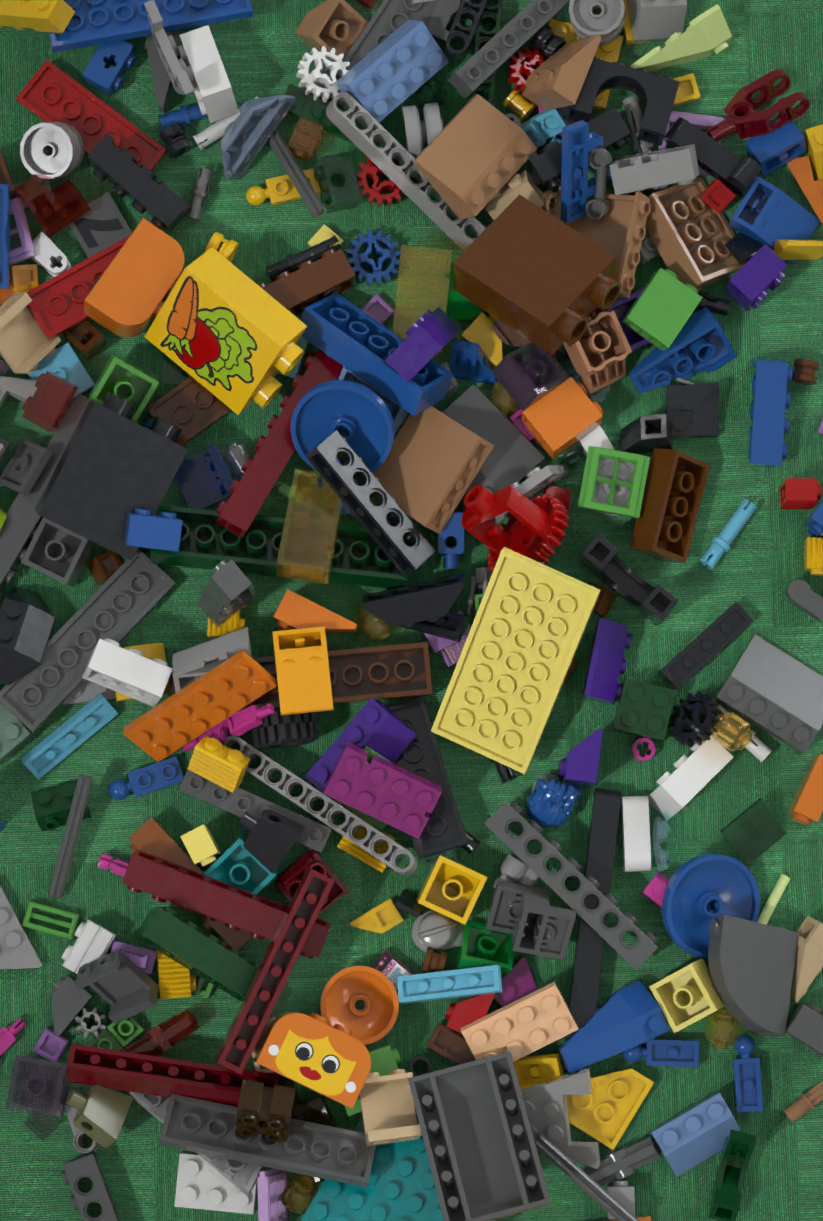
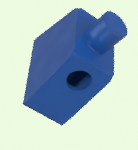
M454 510L441 533L438 534V553L443 554V568H459V554H464L465 528L461 525L464 511ZM447 537H455L456 545H447Z

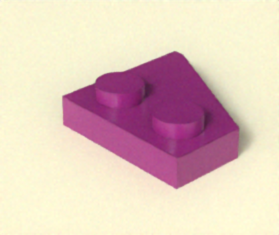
M524 957L517 962L510 973H507L501 979L502 993H496L494 999L504 1007L537 991L527 960Z

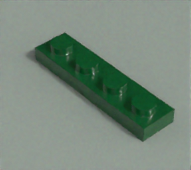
M292 84L288 85L284 95L294 96L297 100L287 113L354 144L327 117L326 107L329 102L324 103L319 97L315 101L313 100V94L305 95V90ZM337 106L340 111L345 112L344 109ZM355 122L356 127L363 130L361 124Z

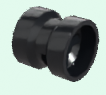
M545 24L533 36L531 44L537 49H542L544 56L549 58L566 44V40L560 35H555L553 29L548 24Z
M182 123L173 124L160 133L162 141L168 145L167 151L171 158L179 157L193 148L191 140L185 136V128Z

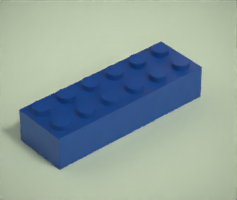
M335 292L304 308L301 321L307 327L301 336L307 342L322 350L327 356L343 365L347 370L360 377L365 383L384 394L386 398L401 406L406 412L415 416L445 399L453 377L451 372L431 359L407 383L385 361L405 340Z

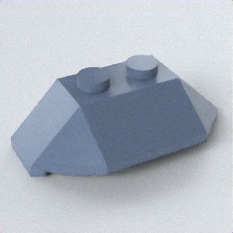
M277 95L255 98L246 101L239 109L240 114L235 121L226 127L225 135L221 139L224 174L227 179L239 180L297 100L294 96Z

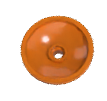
M353 966L339 971L328 981L321 996L320 1009L322 1017L328 1019L327 1025L334 1027L335 1024H339L351 1030L350 1036L366 1045L380 1040L392 1029L398 1016L399 999L394 985L382 972L367 966ZM357 1000L365 1002L363 1010H358L355 1007Z

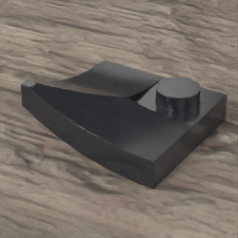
M719 383L666 385V415L672 425V437L719 436Z

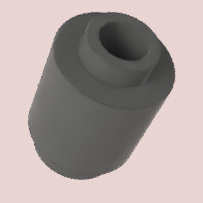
M235 442L225 449L227 454L223 458L235 476L242 478L245 473L241 470L248 457L254 458L245 443L239 445L238 442Z

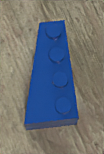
M752 358V367H756V375H753V379H751V390L754 400H752L750 405V420L753 421V426H750L748 462L750 464L781 466L782 459L786 460L787 444H783V435L788 434L789 419L785 418V408L790 407V393H786L787 382L791 383L792 367H788V362L783 359Z

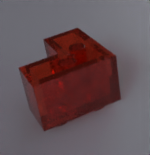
M35 174L15 188L33 218L48 238L91 210L80 191L70 179L49 192L46 185Z
M47 371L46 374L42 373L36 381L35 387L37 390L33 397L29 396L22 408L25 412L22 417L48 432H56L68 412V406L79 387L58 374Z

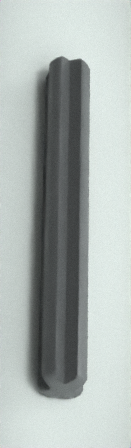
M276 128L267 140L312 216L318 217L324 214L325 207Z
M80 774L76 784L49 889V896L60 899L64 893L92 785V777Z
M540 1135L535 1140L536 1148L616 1220L639 1221L544 1135Z

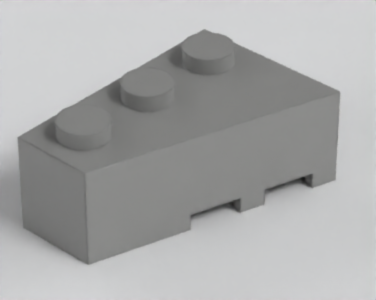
M694 144L621 156L609 165L615 196L625 193L632 194L636 193V191L642 192L644 189L649 188L662 189L668 187V184L677 182L678 185L690 184L700 174Z
M248 627L173 654L175 693L241 650L252 658Z

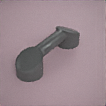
M596 148L588 155L589 165L597 169L595 199L589 201L585 208L587 216L592 220L603 218L609 211L610 204L606 199L607 166L611 164L612 157L604 148Z

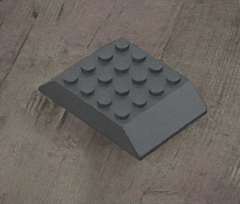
M510 1051L408 1078L444 1221H491L551 1204Z

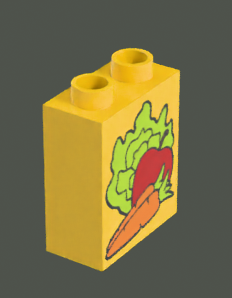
M211 247L184 269L144 337L239 415L253 402H256L264 409L276 397L283 385L274 377L278 371L284 375L288 374L302 358L305 351L296 343L307 325Z

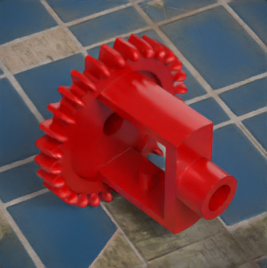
M478 484L469 490L464 499L466 508L462 516L461 525L489 547L488 552L491 555L487 556L489 561L487 565L491 573H493L501 550L504 547L539 563H548L550 555L556 553L554 547L561 545V542L558 540L565 536L563 530L568 527V524L565 523L569 519L566 515L568 510L565 509L566 506L552 495H536L535 498L530 497L528 499L512 485L491 493L484 486ZM506 511L515 516L507 515L509 524L500 523L501 527L490 521V519Z

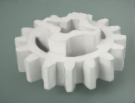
M322 46L320 52L314 47L310 54H304L303 61H300L297 66L300 70H298L296 77L302 79L298 84L299 87L305 86L307 88L304 93L305 95L313 93V100L316 101L320 96L323 102L326 103L329 97L333 99L337 94L342 93L335 84L337 81L336 77L340 75L341 78L349 71L346 69L350 65V62L342 61L343 53L336 56L335 48L327 52L326 47ZM312 64V72L309 74L308 69Z

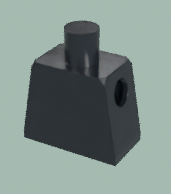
M266 809L259 820L245 812L237 824L249 832L243 843L244 848L273 874L305 828L303 825L270 809Z

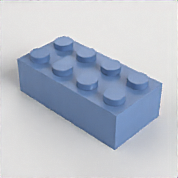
M408 19L336 81L335 84L342 93L351 95L379 123L449 61L423 21Z

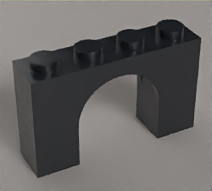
M594 56L575 105L566 106L563 119L573 122L583 120L587 123L590 120L595 100L602 92L611 88H625L635 93L640 98L644 107V116L637 139L662 146L680 81H676L669 76L651 74L644 69L629 68L619 62L611 63Z
M598 534L583 551L579 562L658 627L679 601L659 584L657 587H654L635 574L617 556L618 550Z

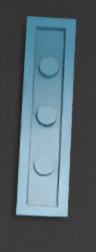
M100 693L24 755L21 761L37 779H40L118 715L117 711Z
M499 965L398 976L399 1003L406 1004L502 993L501 967Z

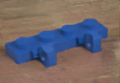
M583 120L562 127L561 220L566 223L587 216L585 211L587 200L590 196L595 195L596 178L591 177L588 180V152L594 150L596 146H603L604 137L596 134L594 131L589 132V124Z

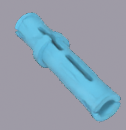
M743 499L741 505L717 537L714 536L711 540L712 545L699 560L704 566L708 565V569L713 570L724 552L728 553L731 549L730 544L754 511H756L757 507L752 502L749 504V500Z

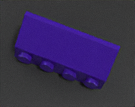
M371 698L305 777L324 793V787L346 742H350L362 749L367 746L394 763L416 738L417 734L382 701Z

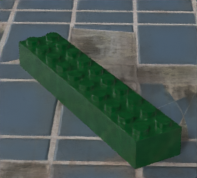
M160 505L155 514L161 516V511L177 513L176 518H180L183 521L179 552L150 548L151 563L213 570L223 560L228 563L232 559L238 568L247 574L388 589L408 586L409 573L403 576L363 526L256 515L242 538L216 523L219 514L214 510Z

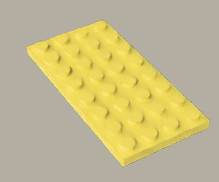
M504 547L493 570L431 732L525 774L601 590Z

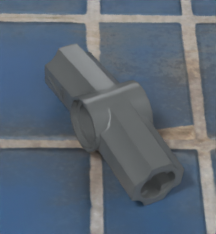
M650 1136L627 1148L623 1146L607 1154L604 1159L600 1160L601 1164L598 1168L588 1166L582 1170L600 1186H603L615 1179L617 1181L637 1171V1168L660 1158L661 1154L655 1140Z

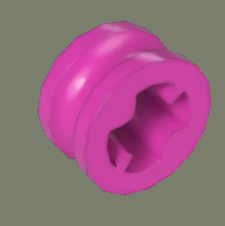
M639 738L634 742L631 750L634 758L643 762L651 759L656 749L650 739ZM642 742L647 743V749L650 750L648 756L644 754L645 757H641L639 755L640 751L636 749L638 744L643 745Z

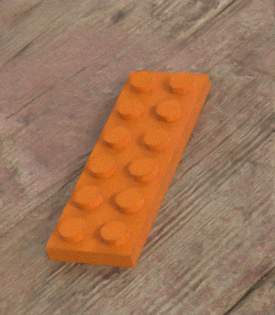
M241 650L123 727V735L155 761L160 762L277 686V679L246 652Z

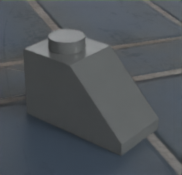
M68 976L66 979L61 977L52 988L55 991L51 996L54 1034L58 1037L64 1034L75 1020V1017H78L82 1009L95 996L85 987L79 990L75 986L76 979L72 976Z

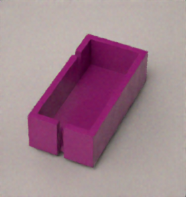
M346 742L324 787L323 794L419 839L429 819V813H432L442 793L441 786L375 754L372 755L371 762L369 763L366 761L368 751L350 742Z

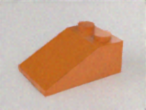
M288 589L273 616L277 622V628L280 630L325 626V634H356L358 631L356 623Z

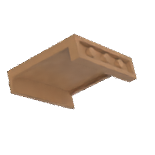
M559 186L553 216L616 256L617 281L622 285L618 297L630 298L631 290L635 285L636 266L640 261L641 243L645 237L646 219L651 210V199L640 191H636L635 196L606 194V199L610 205L608 213L603 218L592 220L585 216L566 223L561 220V186ZM595 195L590 196L587 203L595 199Z
M431 406L415 416L412 414L408 416L394 439L387 459L372 474L380 480L383 488L397 501L398 506L404 513L425 527L440 534L494 445Z

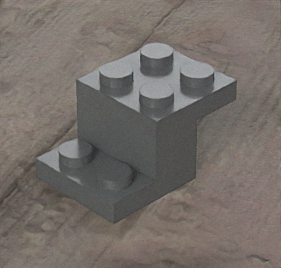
M497 880L486 921V929L511 933L513 951L564 960L576 912L575 910L550 906L548 889Z

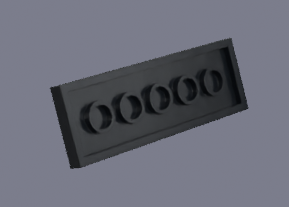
M423 696L389 706L388 708L417 734L416 738L394 764L438 784L442 788V793L432 813H429V819L419 839L412 836L418 859L468 845L469 843L435 734L431 732L432 724Z

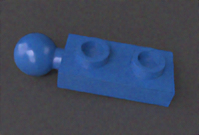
M175 756L127 773L130 781H113L109 786V794L115 800H123L128 796L129 792L133 791L135 797L138 798L181 783L184 777L177 757Z
M741 1035L735 1041V1049L741 1055L739 1059H732L736 1112L763 1111L760 1058H751L756 1044L749 1035Z
M651 1039L646 1042V1047H642L640 1044L623 1051V1056L629 1062H637L642 1057H645L646 1066L699 1067V1041Z

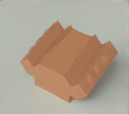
M598 306L588 317V326L582 337L572 345L566 341L563 343L575 370L582 377L583 386L590 394L627 376L625 358L632 352L614 310L606 312Z

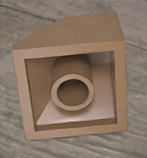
M326 0L306 14L295 34L311 48L315 47L318 52H320L322 46L326 47L327 52L335 48L336 56L344 54L343 61L369 22L346 1Z

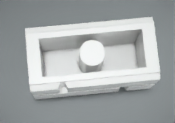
M88 920L86 924L81 922L75 932V936L78 939L74 946L68 945L62 955V959L65 960L62 966L77 974L79 967L106 955L117 934L92 920Z

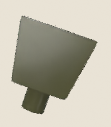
M93 1085L84 1095L73 1089L66 1100V1104L77 1109L73 1121L74 1126L107 1149L118 1139L133 1098L100 1085Z

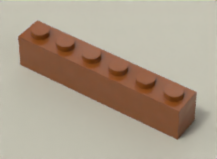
M152 817L128 838L132 842L129 847L133 852L137 849L195 872L204 873ZM206 919L201 921L211 933L215 930L222 937L220 939L222 941L221 944L228 949L232 947L239 951L253 938L250 936L249 931L241 928L240 930L230 929L225 926V922L217 919L215 921Z

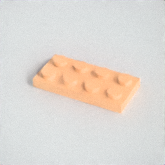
M553 982L462 1027L461 1033L476 1060L510 1051L514 1062L579 1029L557 985Z

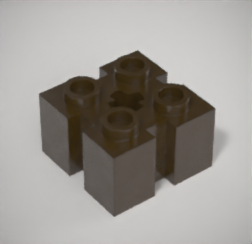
M243 1080L237 1107L235 1133H239L244 1137H254L256 1133L266 1135L269 1141L287 1142L296 1088L274 1085V1088L264 1086V1083Z

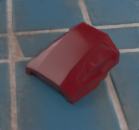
M313 849L302 854L280 874L275 885L291 902L307 867L335 880L321 908L319 917L342 895H347L351 891Z

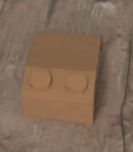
M594 35L568 41L531 73L526 80L523 96L543 110L575 105L602 37Z

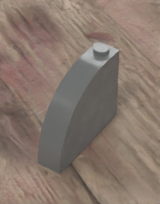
M725 914L712 917L708 928L710 935L708 963L711 979L721 1002L728 1012L748 1029L771 1038L785 1036L798 932Z

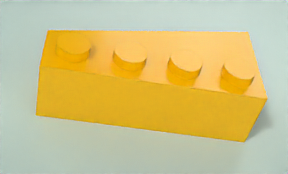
M0 0V28L8 26L18 30L31 28L41 32L63 33L75 11L64 0Z

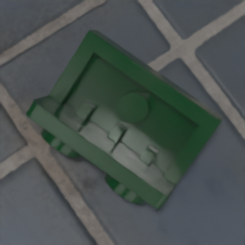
M78 780L31 793L35 818L41 831L54 830L66 825ZM87 804L82 821L91 818Z

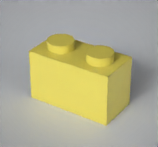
M204 824L180 836L195 865L207 867L217 860L216 856L221 854L208 826Z

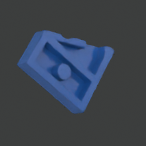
M453 340L449 372L453 374L452 378L497 386L498 374L481 346L465 340Z

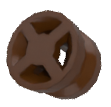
M806 359L794 360L795 373L792 375L791 381L803 385H816L817 378L815 373L819 369V363Z
M427 947L421 973L443 971L448 952L442 951L438 953L434 952L433 948Z

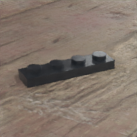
M735 602L659 672L678 690L754 620Z

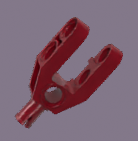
M776 69L741 88L724 108L725 120L706 129V132L716 142L731 133L737 134L740 139L770 134L803 115L808 110L810 102L803 93L796 92L784 99L782 97L778 100L779 102L763 111H755V109L783 94L791 84L789 77L783 70ZM782 78L778 85L773 86L776 80ZM761 90L758 96L751 99L756 91ZM801 100V102L796 107L792 108L795 102ZM779 112V115L775 119L770 120V118L775 113Z

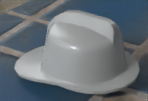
M432 910L420 915L416 919L412 927V939L422 951L426 952L427 947L433 948L434 952H441L460 945L464 924Z

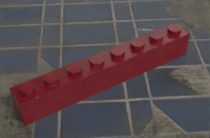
M320 349L316 354L314 352L310 353L304 364L308 367L304 375L300 372L298 373L292 384L295 387L292 395L288 393L285 395L279 407L283 408L279 417L275 414L267 425L270 432L267 437L261 435L254 447L258 452L254 458L248 457L241 469L245 472L241 480L236 478L231 485L229 492L233 494L228 501L223 499L216 510V513L219 514L216 523L242 538L296 449L291 437V419L299 400L314 386L337 380L341 374L343 365L327 356Z
M137 849L131 856L122 881L123 884L128 885L127 889L133 892L142 893L144 891L151 894L154 900L164 903L166 901L173 902L180 910L186 912L194 910L201 913L200 916L206 920L215 921L217 919L223 921L226 927L233 930L244 929L250 932V936L260 940H264V938L273 939L288 906ZM317 918L300 955L307 958H313L314 956L319 958L332 923Z
M307 867L214 1059L218 1064L242 1074L335 880Z
M71 1044L66 1066L67 1082L89 1086L100 1085L109 1089L169 1098L171 1094L234 1107H238L243 1080L264 1083V1086L274 1088V1085H280V1075L250 1070H243L242 1074H239L223 1066Z

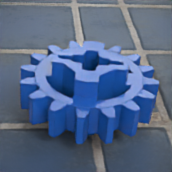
M368 230L367 237H364L361 233L358 234L359 242L352 240L350 245L353 249H348L346 254L352 257L348 259L350 266H353L354 274L358 273L359 275L357 281L360 282L364 278L366 279L367 286L372 281H375L376 285L380 286L381 279H384L387 283L390 282L389 274L396 276L398 271L394 267H400L402 263L396 259L402 254L401 251H395L398 242L390 243L391 235L388 234L383 238L381 237L382 232L380 230L376 236H373L371 230ZM377 243L383 245L386 249L381 248ZM366 244V251L357 255L359 249ZM371 252H373L375 258H379L377 265L373 259H369ZM391 261L390 266L382 272V265ZM361 267H365V268L368 269L371 273L366 272V271L363 270Z

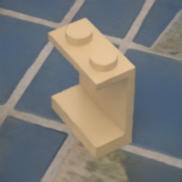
M14 293L0 306V354L14 373L30 374L38 368V363L43 358L55 352V346L62 340L59 337H54L49 341L46 339L35 318L26 307L32 301L27 293Z
M405 1069L390 1071V1075L379 1076L378 1072L368 1074L359 1094L367 1146L419 1140L421 1137L420 1125H417L414 1100L408 1078L413 1077L412 1072L406 1073Z

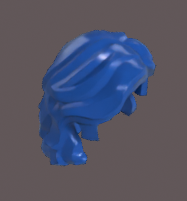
M554 778L550 779L547 783L545 780L539 779L536 782V791L533 789L531 796L526 798V814L531 820L542 827L553 828L560 826L568 820L567 817L573 809V803L578 801L577 797L581 794V788L576 783L566 785V783H560L559 780L555 781Z

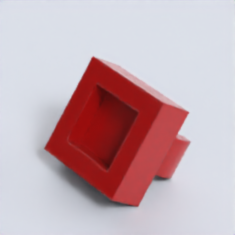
M718 176L700 194V198L718 214L736 197V192Z

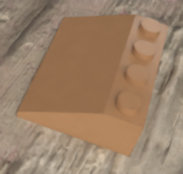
M475 94L417 156L413 163L457 217L462 220L477 216L527 161L528 155L535 152L538 148L522 128L479 94Z
M702 176L693 179V183L675 185L648 196L651 199V210L645 224V229L668 269L677 275V280L684 285L686 283L692 285L698 291L737 272L749 261L748 259L740 265L726 248L725 244L735 234L731 227L728 226L729 223L722 211L718 214L700 198V194L707 188Z

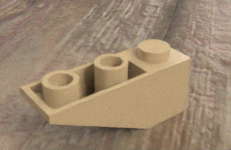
M810 916L806 917L797 930L798 940L790 999L796 1003L806 994L809 985L823 967V924Z

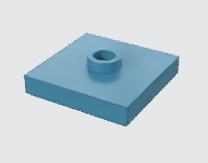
M68 342L56 349L50 356L43 358L38 363V368L28 374L31 380L42 382L43 387L39 393L52 413L73 401L78 393L82 395L91 390L95 385Z

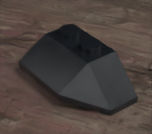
M462 573L423 583L363 595L362 607L394 627L402 626L407 628L425 620L427 622H435L446 616L463 590L465 575Z
M13 587L4 598L0 610V684L9 686L16 679L41 665L55 622V616L39 593Z

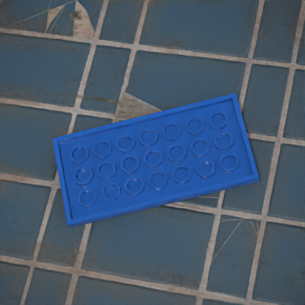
M64 0L75 13L63 33L49 32L53 53L152 35V27L147 17L148 12L144 7V3L150 0ZM154 0L162 17L165 32L254 17L251 0Z

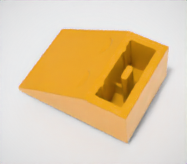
M325 626L273 631L281 715L333 710Z

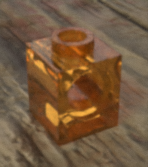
M300 117L288 143L293 156L300 160H305L306 158L313 160L323 138L324 127Z

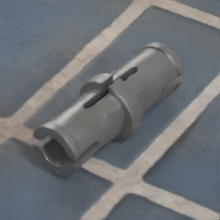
M201 167L198 168L194 187L190 189L189 193L191 195L189 202L190 210L185 217L201 221L204 205L210 197L208 192L215 173L214 171Z

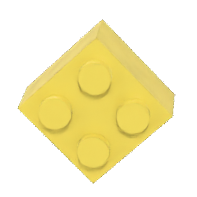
M703 958L649 986L674 1033L724 1007L716 993L710 971Z

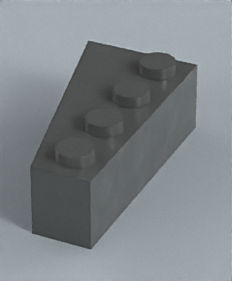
M232 559L228 563L223 560L213 569L214 574L210 577L198 602L199 607L216 627H219L257 595L252 583Z

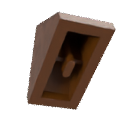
M86 320L62 333L89 361L107 344L105 337Z

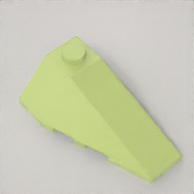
M716 4L689 22L690 26L683 34L681 32L674 33L665 42L664 48L660 46L655 47L630 65V68L644 69L652 72L703 59L714 53L720 55L729 48L728 44H730L732 35L719 5Z

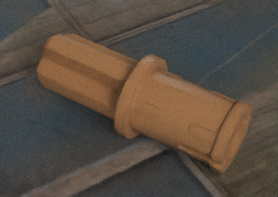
M823 1081L807 1093H801L799 1099L786 1109H783V1112L792 1123L809 1110L814 1111V1107L823 1100Z

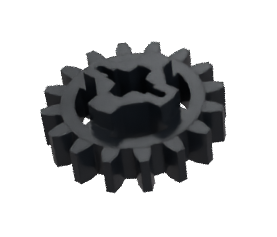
M697 691L695 696L688 693L687 700L680 698V706H673L676 712L670 715L669 718L673 721L668 725V728L672 730L670 735L683 746L687 744L689 747H693L694 743L701 746L702 739L705 738L709 741V734L717 732V729L714 727L715 724L721 723V720L717 717L722 713L718 708L720 704L708 693L703 694Z

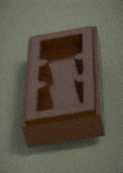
M438 1023L426 1046L457 1065L475 1061L476 1059L465 1038Z

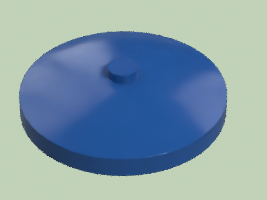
M334 380L314 386L301 397L291 419L293 444L301 458L314 470H316L305 455L335 430L347 440L348 445L356 455L363 459L365 466L371 473L385 462L395 437L394 421L384 401L369 388L351 381Z
M718 853L698 855L682 864L669 880L662 901L663 922L672 941L682 950L701 958H708L710 938L708 928L712 917L725 914L757 922L760 910L759 890L752 873L738 860Z

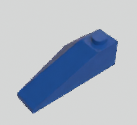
M704 307L689 317L668 349L662 351L655 347L628 374L641 394L669 385L672 380L680 377L686 380L692 378V374L704 370L707 373L715 371L737 356L716 318L707 307Z
M639 980L615 991L609 997L610 1000L601 1009H597L593 1013V1017L559 1048L569 1073L645 1043L669 1030L659 1004Z

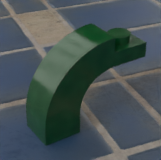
M731 1130L729 1136L726 1137L718 1163L708 1218L720 1221L736 1220L740 1210L747 1167L756 1145V1135Z

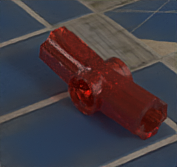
M187 1009L166 1023L162 1022L144 1034V1037L134 1041L121 1051L159 1056L177 1045L176 1042L195 1032L199 1028L198 1021L194 1014Z

